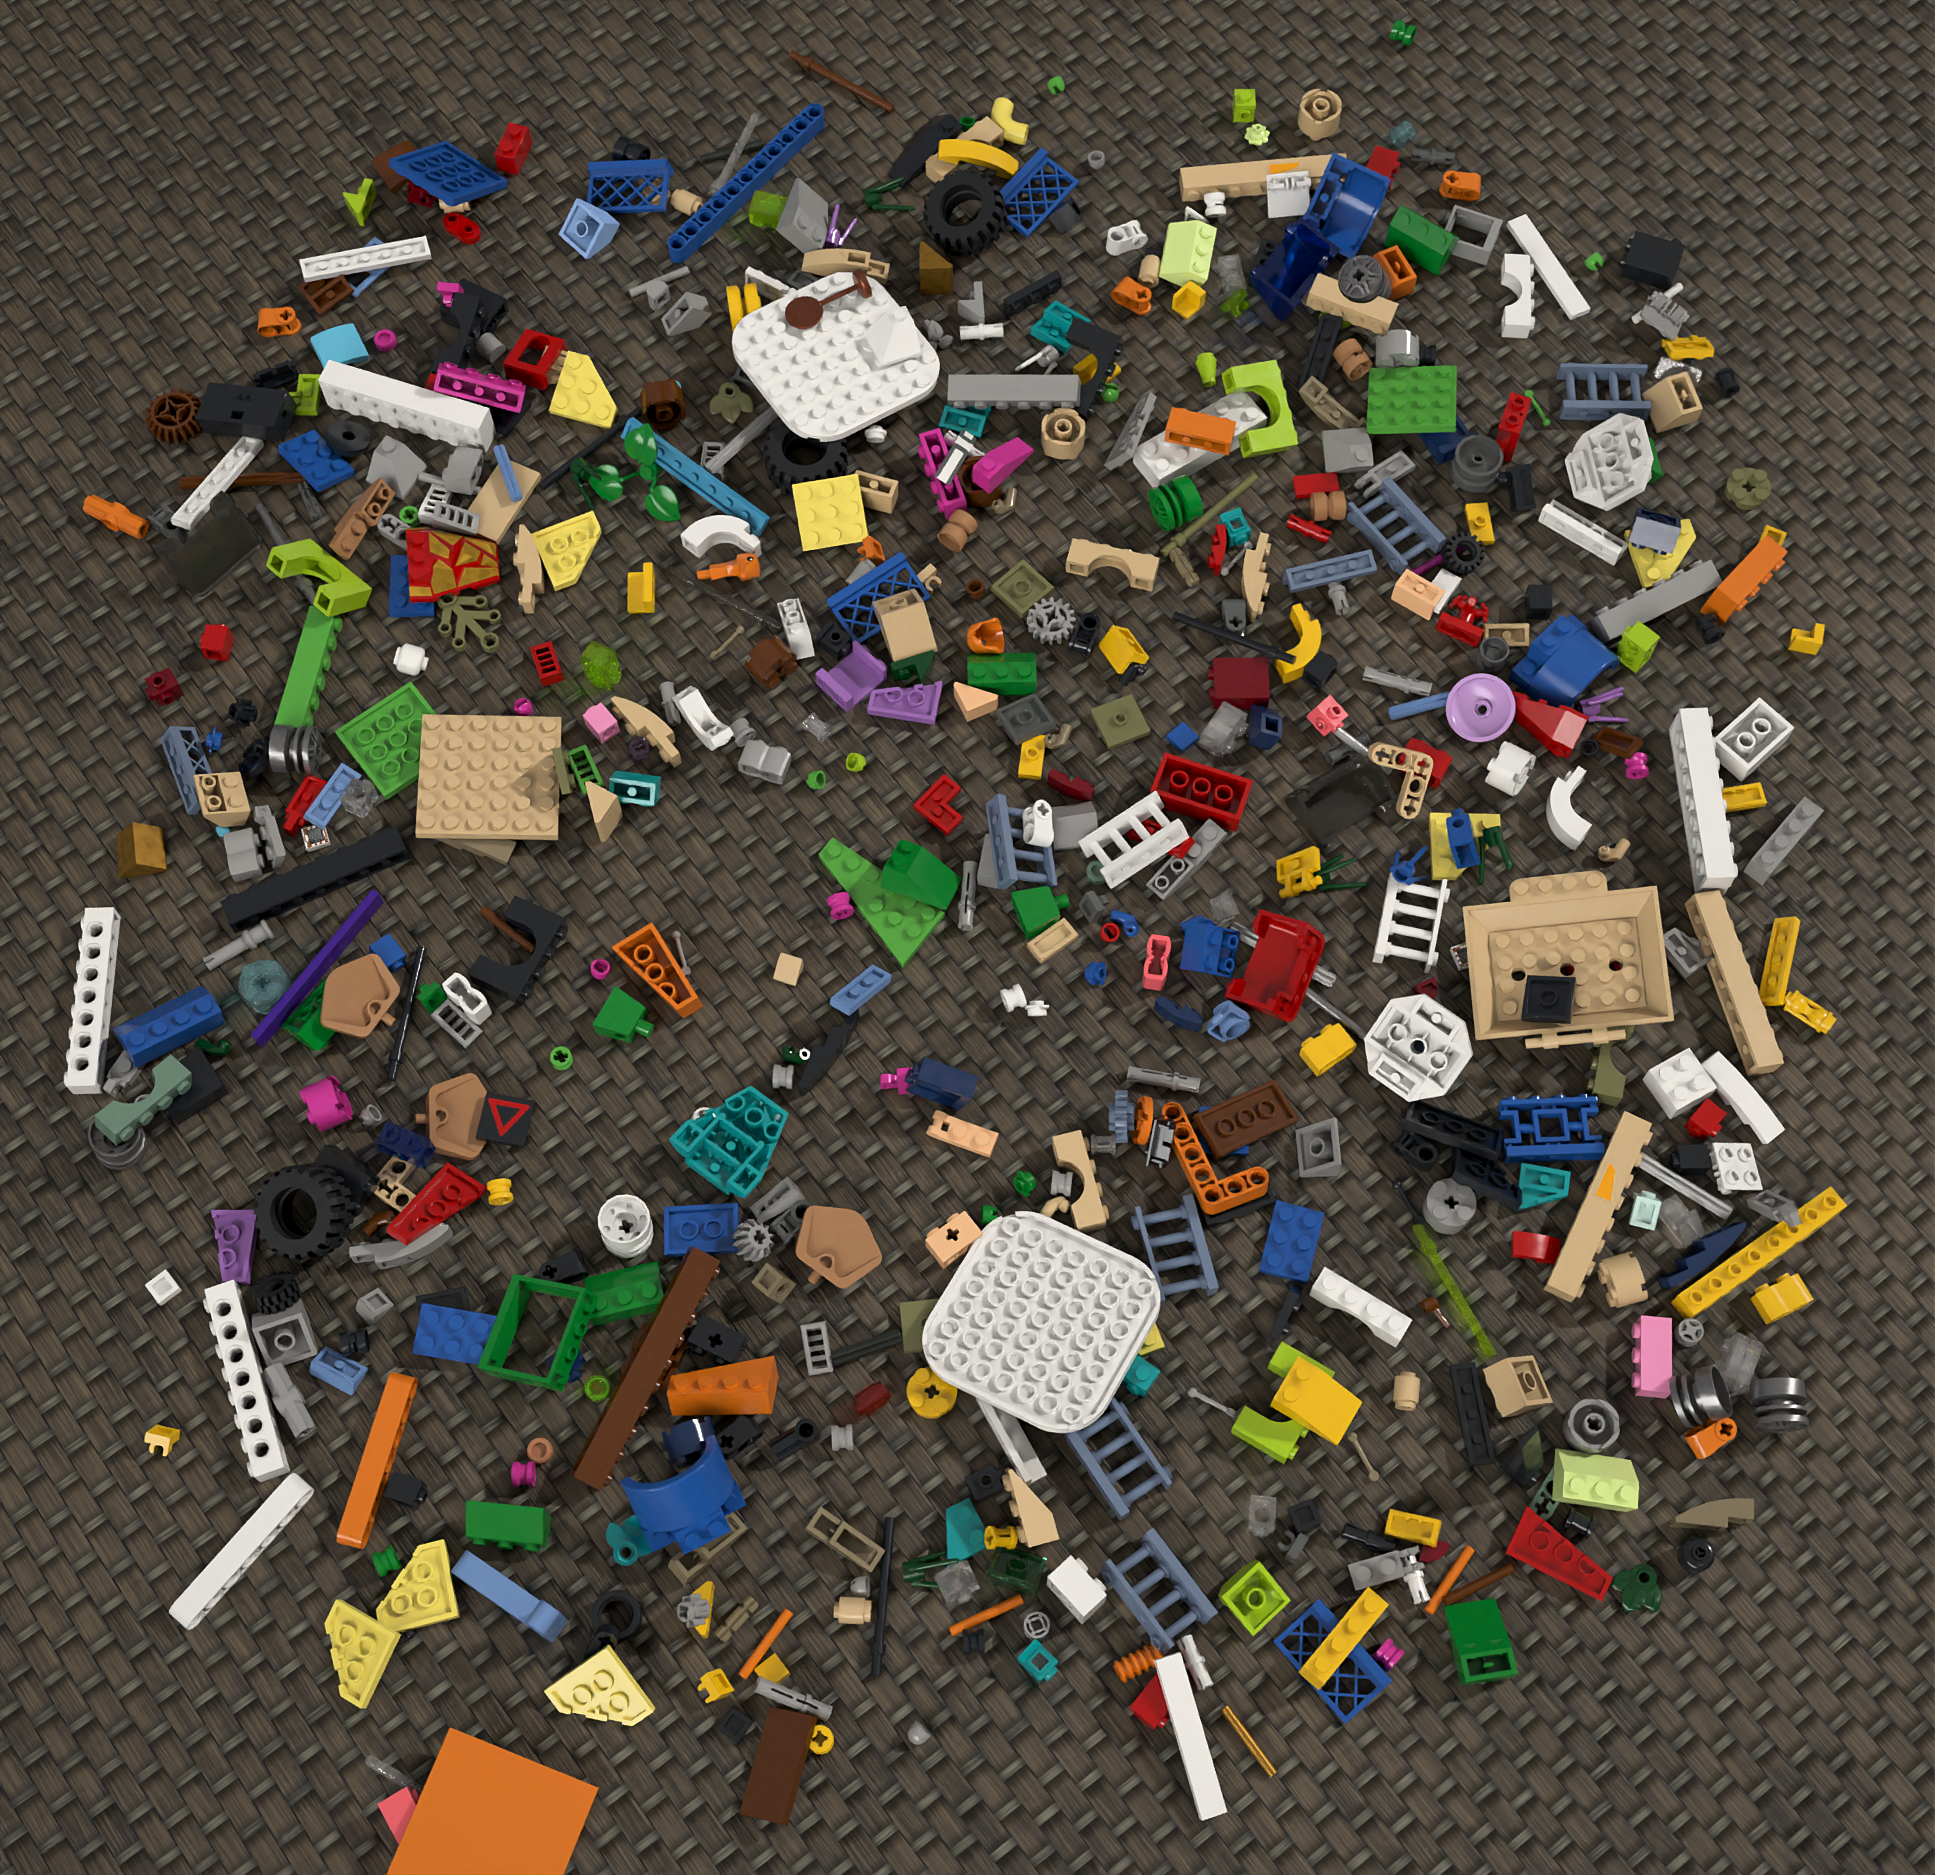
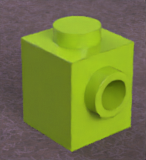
M1234 89L1232 104L1233 122H1254L1256 109L1255 89Z

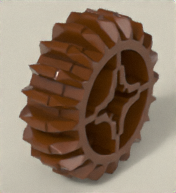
M173 388L170 393L163 391L162 396L156 395V401H150L151 407L146 408L147 414L145 415L147 427L152 435L161 442L166 441L170 445L173 441L179 445L181 440L188 443L189 437L195 438V432H201V426L195 419L201 405L199 398L190 391L184 392V390L180 389L176 392Z

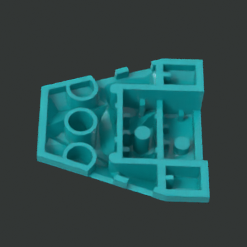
M749 1086L725 1099V1103L715 1109L711 1107L701 1117L695 1120L691 1118L686 1121L671 1136L669 1142L678 1153L685 1157V1162L690 1168L725 1194L733 1193L738 1197L746 1198L762 1181L789 1113L754 1087Z

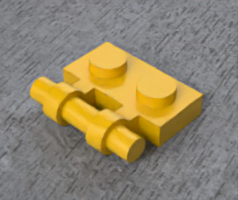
M1690 335L1689 338H1679L1677 336L1675 341L1670 338L1661 340V346L1665 347L1669 358L1673 360H1683L1684 358L1705 359L1714 355V347L1709 340H1706V337Z
M1312 846L1276 860L1277 881L1285 884V888L1279 891L1281 898H1293L1298 896L1299 892L1314 890L1316 886L1322 884L1321 876L1313 877V873L1320 870L1319 848ZM1302 877V882L1296 884V879Z

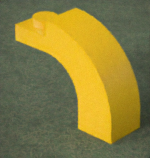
M1301 604L1292 606L1290 619L1298 633L1300 643L1295 648L1285 651L1296 656V661L1292 665L1278 659L1274 665L1283 684L1300 678L1303 675L1304 668L1315 657L1320 647L1321 627L1318 619L1310 621L1309 613L1303 610Z

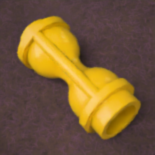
M1798 990L1795 993L1789 991L1784 998L1783 1004L1785 1007L1783 1010L1788 1011L1817 1030L1818 1033L1823 1032L1827 1034L1837 1018L1832 1016V1012L1825 1010L1802 995Z

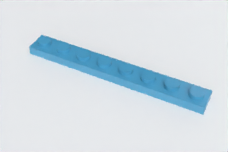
M634 417L628 419L621 438L625 440L626 435L630 431L643 424ZM654 433L657 444L655 463L726 515L749 523L750 531L756 537L762 535L770 519L768 515Z

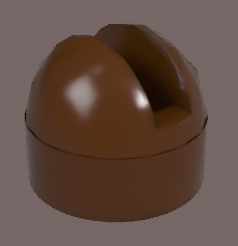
M974 579L966 585L967 593L971 598H982L985 588L981 580Z

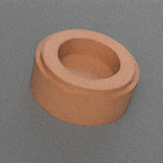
M536 1438L527 1447L529 1459L537 1465L546 1464L553 1457V1446L545 1438Z

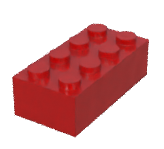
M1165 752L1150 794L1157 791L1164 809L1204 822L1211 819L1218 826L1237 832L1251 793L1253 780Z

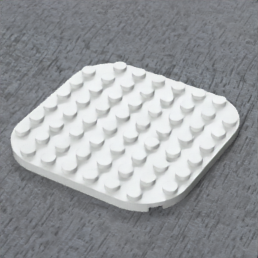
M837 272L751 312L737 324L733 332L732 350L739 366L786 426L805 439L811 437L820 439V442H829L845 438L921 400L934 389L937 383L940 369L938 355L916 326L921 355L887 366H880L864 333L882 314L899 308V305L885 288L873 278L866 276L872 290V297L864 299L855 290L822 306L824 310L823 318L814 327L808 329L792 327L785 317V309L789 302L802 296H810L818 301L828 298L854 285L852 272Z
M1018 1211L1013 1215L1003 1218L1000 1216L991 1221L981 1231L983 1236L975 1240L929 1315L922 1336L926 1360L933 1372L943 1381L1037 1428L1054 1433L1078 1431L1095 1422L1104 1413L1155 1324L1161 1305L1158 1284L1152 1271L1137 1258L1047 1216L1029 1211Z

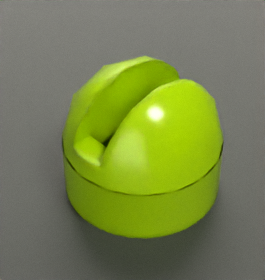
M850 753L846 759V767L850 771H862L863 766L866 765L864 756L858 753Z

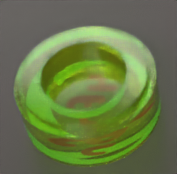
M601 1375L591 1376L585 1382L584 1391L591 1401L601 1402L610 1394V1384Z

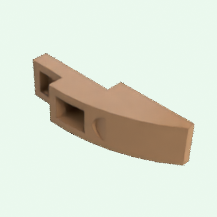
M382 478L376 480L355 501L334 529L336 534L329 546L343 560L351 557L369 527L377 524L396 494Z

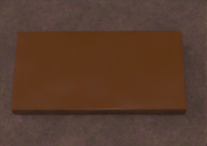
M1275 1079L1193 1116L1194 1122L1216 1159L1294 1125L1299 1121Z
M769 1707L739 1814L788 1826L817 1722L816 1717Z

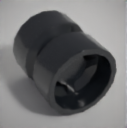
M625 135L618 138L612 150V159L614 161L650 160L651 149L649 147L636 143Z

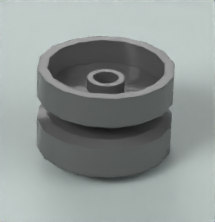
M1471 435L1462 439L1457 445L1450 468L1452 480L1461 489L1472 493L1484 492L1490 489L1497 481L1504 456L1501 447L1496 441L1483 435Z

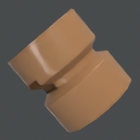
M1354 338L1342 342L1333 352V357L1343 367V371L1350 380L1361 378L1373 365L1368 355L1363 352L1362 347Z
M1333 491L1328 496L1324 492L1311 493L1310 511L1312 521H1326L1328 516L1333 520H1344L1346 516L1344 492Z
M956 509L949 517L948 523L944 524L937 537L946 548L960 552L967 543L968 538L977 529L978 524L969 513Z

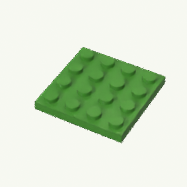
M1457 365L1390 367L1389 370L1382 367L1369 369L1367 433L1456 432Z
M412 682L401 687L334 731L386 800L419 779L422 714L437 715Z

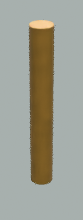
M1229 1705L1224 1707L1220 1712L1268 1777H1272L1278 1772L1231 1707Z

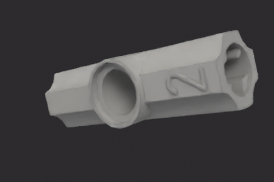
M281 1362L267 1367L261 1374L273 1394L272 1400L282 1417H285L295 1438L299 1439L308 1436L317 1427L305 1407L306 1402L298 1387L293 1384L286 1368Z

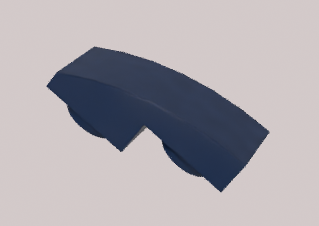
M1163 995L1155 1001L1154 1010L1168 1021L1190 1031L1199 1032L1201 1030L1203 1020L1197 1010L1190 1009L1187 1005L1178 1010L1176 1003L1169 998L1166 999Z

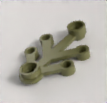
M452 593L440 596V600L437 602L443 610L441 623L438 626L441 636L449 637L453 633L450 624L452 611L458 616L455 638L452 640V645L456 651L462 652L467 648L465 640L466 626L480 639L484 651L493 653L499 649L500 642L498 636L492 632L486 633L475 621L486 620L492 625H497L502 621V616L498 610L482 611L488 607L485 596H453ZM479 601H484L481 605L477 604ZM461 606H475L479 611L464 610ZM494 615L498 616L496 619H491ZM458 642H463L462 645L456 646Z

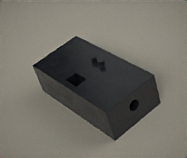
M209 382L195 419L206 434L284 442L297 404L287 390Z

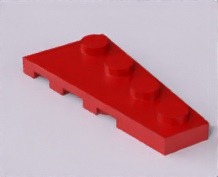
M447 1162L387 1226L386 1233L407 1246L486 1194L487 1187Z
M1525 1507L1505 1553L1602 1602L1613 1577L1539 1517L1531 1508Z

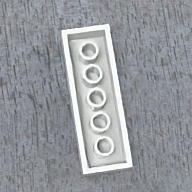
M1247 392L1227 395L1197 412L1237 421L1230 452L1240 447L1238 441L1240 435L1250 430L1266 428V415ZM1164 431L1137 446L1133 463L1152 487H1158L1162 483L1168 486V481L1182 474L1190 476L1225 455L1164 441Z

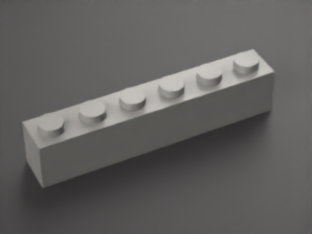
M948 375L947 401L956 409H965L966 406H975L976 409H987L988 406H996L997 409H1009V406H1018L1019 409H1030L1031 406H1039L1040 409L1046 410L1052 409V406L1074 409V406H1080L1081 380L1079 375Z
M1699 560L1689 565L1691 570L1684 572L1681 569L1670 575L1671 580L1666 582L1663 578L1653 583L1652 589L1647 591L1646 588H1643L1633 593L1634 598L1628 600L1625 597L1614 603L1616 607L1609 610L1607 606L1595 612L1596 617L1591 619L1590 622L1600 642L1604 644L1620 636L1629 625L1633 627L1638 621L1644 624L1718 587L1723 581L1712 560L1705 563Z

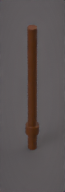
M793 50L790 52L789 58L800 63L804 69L812 70L890 113L894 111L895 105L815 63V60L811 57H804Z

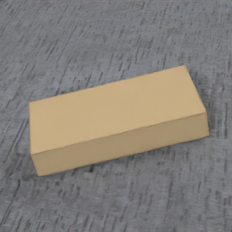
M1062 918L1027 943V948L1042 964L1075 941L1079 934L1065 918Z

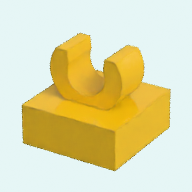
M156 1424L146 1432L144 1442L150 1443V1453L157 1451L158 1445L162 1446L163 1456H166L171 1452L172 1445L179 1440L180 1430Z
M721 1668L707 1672L700 1678L702 1683L698 1686V1690L706 1689L710 1695L705 1699L706 1703L727 1697L734 1691Z

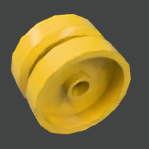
M756 283L744 285L745 298L740 297V290L737 285L726 287L733 332L737 324L746 315L762 308Z

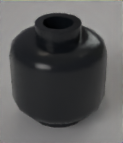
M1690 1538L1678 1548V1563L1686 1572L1699 1574L1710 1568L1714 1563V1549L1703 1538Z

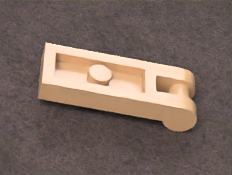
M935 1110L932 1117L934 1119L933 1124L928 1127L926 1132L929 1136L990 1158L998 1139L997 1132ZM942 1124L949 1126L947 1132L941 1130Z

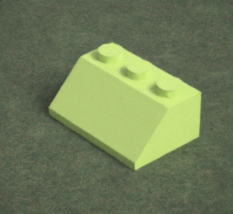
M1199 220L1170 223L1167 229L1158 277L1181 287L1191 280L1201 287L1208 279L1217 228Z
M1555 1449L1552 1501L1622 1512L1638 1509L1639 1481L1631 1460Z

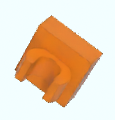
M871 536L862 539L864 546L859 547L857 551L861 555L866 554V556L861 558L860 561L868 558L878 566L884 563L885 557L881 543Z

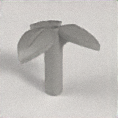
M924 320L922 322V326L931 339L929 343L935 351L937 345L942 349L951 345L954 338L950 335L942 337L943 329L934 320Z

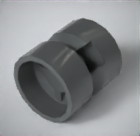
M1497 636L1485 638L1479 647L1475 659L1476 670L1479 673L1493 676L1499 675L1504 668L1509 654L1507 642Z

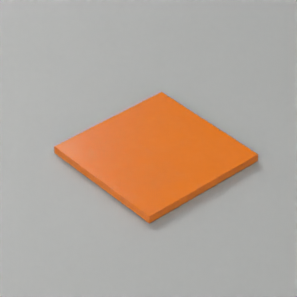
M450 1727L386 1875H564L598 1787Z

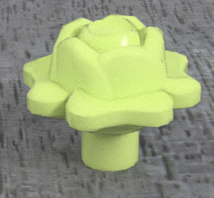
M1254 124L1252 128L1248 127L1246 129L1245 139L1249 140V144L1261 146L1262 143L1268 142L1270 132L1266 130L1265 126Z

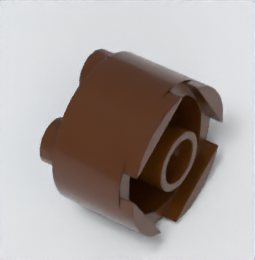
M675 380L647 382L643 385L640 393V404L645 424L649 423L657 430H669L678 426V422L681 419L684 420L686 418L683 392Z
M984 456L968 458L965 464L958 470V479L966 498L967 507L970 508L988 507L992 505L994 500L998 501L1002 492V482L990 494L973 482V466Z
M773 635L774 639L772 640L767 637L759 642L749 653L751 657L749 663L745 661L744 664L745 668L764 687H770L772 690L781 684V679L787 674L794 673L798 667L796 654L777 635Z

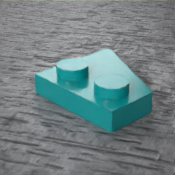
M1521 1163L1517 1185L1522 1189V1205L1517 1211L1566 1198L1568 1196L1571 1172Z
M969 1498L946 1509L947 1559L959 1558L960 1563L987 1549L984 1543L986 1529ZM951 1564V1565H947V1566H948V1568H950V1567H952V1566H954V1565H956V1564Z

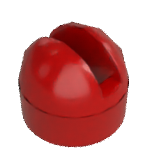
M1114 923L1103 925L1099 932L1101 939L1105 942L1115 941L1120 934L1119 928ZM1104 929L1112 936L1111 939L1104 932Z

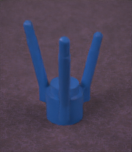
M1423 846L1410 861H1402L1399 864L1400 851H1396L1393 865L1389 870L1393 873V877L1397 882L1406 883L1409 886L1413 882L1427 879L1426 875L1412 877L1415 874L1414 863L1424 854L1428 848L1427 846Z

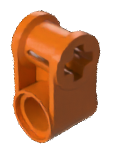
M1449 170L1443 176V183L1440 185L1439 193L1447 199L1476 201L1480 198L1481 177L1477 173Z
M1124 277L1111 291V297L1117 304L1126 307L1135 314L1146 315L1150 312L1152 294L1150 289L1140 285L1133 279Z
M290 307L263 308L258 312L257 330L260 335L265 337L295 335L301 330V323L296 318L295 311Z
M1708 1418L1706 1424L1698 1425L1688 1430L1684 1434V1438L1696 1458L1703 1459L1733 1439L1737 1433V1426L1730 1418L1712 1421Z

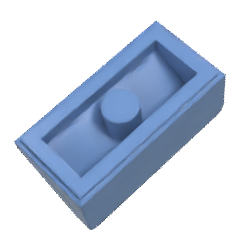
M326 1346L311 1361L310 1366L311 1375L349 1395H353L368 1371L367 1367L348 1357H343L342 1354Z

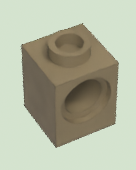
M768 1263L765 1264L751 1282L767 1297L780 1304L796 1286V1283L781 1270Z

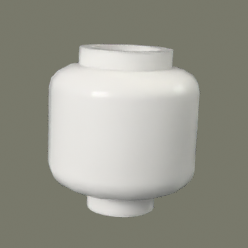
M406 643L402 648H397L393 664L397 665L396 668L399 672L417 676L421 670H426L429 658L425 657V650L423 648Z

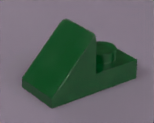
M934 650L890 663L893 680H907L911 676L916 675L918 683L924 686L935 666Z

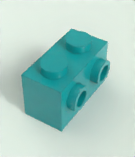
M615 771L610 777L609 792L617 795L619 803L622 804L636 803L645 807L654 806L660 798L661 777Z
M1137 1355L1122 1383L1126 1385V1388L1131 1393L1145 1398L1159 1378L1160 1370Z

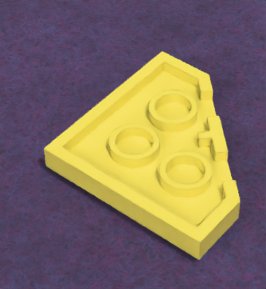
M568 351L549 412L554 415L610 429L618 412L614 401L589 356Z
M593 511L531 534L555 591L577 583L602 533Z
M1690 519L1681 520V530L1673 554L1661 555L1655 553L1653 548L1645 547V549L1633 547L1632 543L1628 542L1630 530L1625 531L1624 537L1629 544L1628 549L1642 588H1646L1648 591L1653 588V583L1663 578L1666 582L1670 580V575L1676 571L1696 539Z
M1430 813L1432 880H1456L1468 868L1457 869L1450 849L1446 819L1451 817V813ZM1467 813L1470 815L1474 828L1479 857L1480 844L1478 837L1483 836V829L1500 826L1501 828L1500 814ZM1485 844V851H1486V850L1488 849V845H1487V844Z
M442 1539L418 1545L412 1554L413 1557L391 1586L392 1589L384 1601H381L376 1609L377 1620L397 1633H401L409 1629H416L459 1618L446 1540Z
M336 1599L324 1624L326 1633L330 1634L333 1647L330 1651L334 1669L338 1670L341 1683L338 1686L340 1696L359 1708H367L401 1634L345 1601Z
M609 1644L544 1690L560 1713L571 1714L572 1712L602 1721H607V1719L620 1721L623 1725L634 1726L655 1710V1706Z

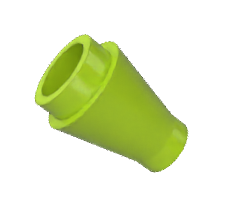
M1209 352L1198 355L1195 362L1205 387H1211L1216 384L1217 359L1213 353Z

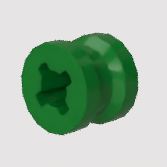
M391 1544L386 1546L382 1552L375 1551L371 1553L380 1577L386 1576L387 1572L392 1569H401L399 1558Z

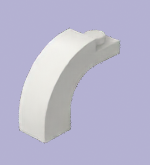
M715 515L700 519L681 534L683 547L698 558L712 546L720 543L734 544L746 553L755 554L757 558L762 554L760 540L751 534L749 523L733 516Z
M689 686L672 697L690 728L710 750L726 744L731 739L730 737L734 735L729 726L721 723L714 716L697 688Z
M1580 766L1577 767L1574 773L1569 771L1563 780L1559 777L1556 779L1546 803V816L1551 830L1563 844L1573 851L1584 840L1592 824L1575 813L1570 803L1571 794L1581 783L1586 773V770Z

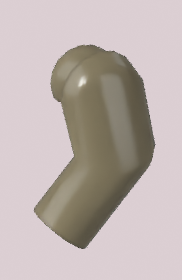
M1009 487L1006 490L1004 500L998 499V501H993L992 509L996 514H1004L1014 508L1017 489Z
M1064 723L1061 725L1058 734H1047L1044 737L1045 746L1049 749L1064 747L1072 731V726Z

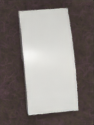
M1443 568L1432 581V584L1445 590L1444 596L1434 608V612L1438 614L1447 604L1450 596L1459 586L1462 579Z

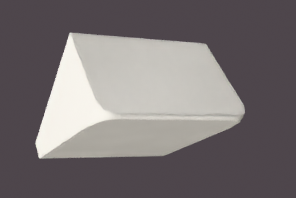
M1186 207L1184 221L1199 220L1209 224V221L1190 207Z

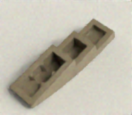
M435 838L456 849L461 850L463 848L482 858L485 855L504 865L507 864L516 845V842L509 839Z

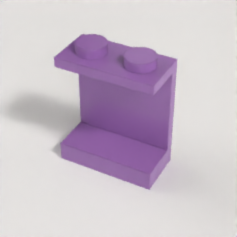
M856 640L852 642L853 652L828 673L823 668L815 673L817 685L847 713L865 699L872 690H875L887 680V667L880 659H875L869 648L864 644L860 645Z

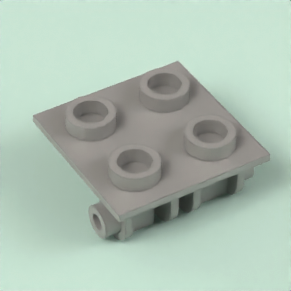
M1655 290L1651 296H1648L1640 317L1648 325H1653L1664 337L1675 341L1682 322L1685 323L1690 315L1681 306L1675 309L1677 306L1676 302L1667 309L1672 299L1668 300L1669 297L1661 291L1657 292Z

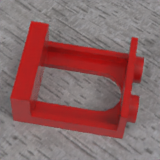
M525 329L503 362L506 379L522 382V384L545 390L548 386L547 373L562 350L567 351L565 340L538 331ZM546 345L549 346L536 366L518 361L527 347L544 351Z
M1513 392L1509 395L1495 441L1503 451V461L1509 463L1511 462L1532 398Z

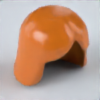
M994 617L987 621L972 624L967 631V644L973 652L977 654L1003 653V628L998 618ZM982 640L986 641V646L982 644Z

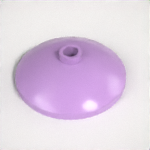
M1484 673L1473 674L1460 680L1450 691L1446 702V716L1450 726L1459 736L1472 742H1488L1501 736L1510 727L1516 710L1515 698L1509 686L1500 678ZM1481 706L1487 707V711L1484 714L1479 713Z

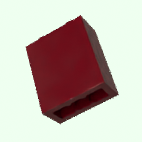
M1267 657L1213 658L1212 666L1208 667V680H1212V687H1209L1208 696L1209 700H1213V709H1251L1252 704L1268 708L1270 691Z

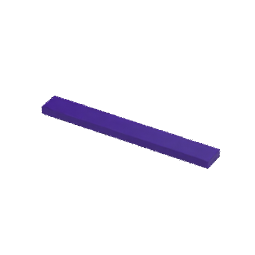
M372 889L251 1033L252 1038L258 1045L264 1047L381 907L384 902L378 892Z

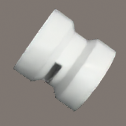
M1224 192L1204 195V202L1207 205L1205 210L1206 218H1217L1226 215V208L1223 205L1225 200Z

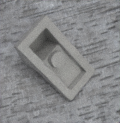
M982 281L974 282V291H970V300L958 301V314L973 325L984 324Z

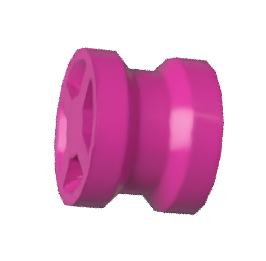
M1636 752L1630 760L1624 758L1627 765L1626 777L1641 779L1649 775V768L1646 766L1648 762L1647 754Z
M840 892L827 898L828 906L832 909L830 912L832 919H844L854 913L853 906L849 904L850 896L848 893Z
M529 1461L527 1464H521L520 1462L512 1463L511 1481L513 1488H519L521 1485L535 1486L536 1466L534 1461Z
M1388 1638L1372 1658L1375 1661H1380L1384 1665V1669L1389 1672L1405 1651L1401 1648L1397 1649L1393 1645V1640Z

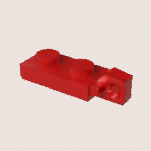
M307 774L285 810V820L287 821L283 829L286 834L294 837L299 831L300 826L304 827L309 822L303 818L304 814L328 783L327 781Z

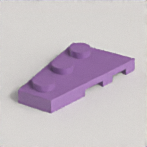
M943 681L935 682L934 685L923 686V684H916L910 688L892 687L872 690L867 713L935 725Z
M211 1210L216 1230H214L215 1239L218 1240L219 1246L218 1258L222 1282L234 1280L237 1284H250L258 1229L255 1226L257 1215H254V1210Z

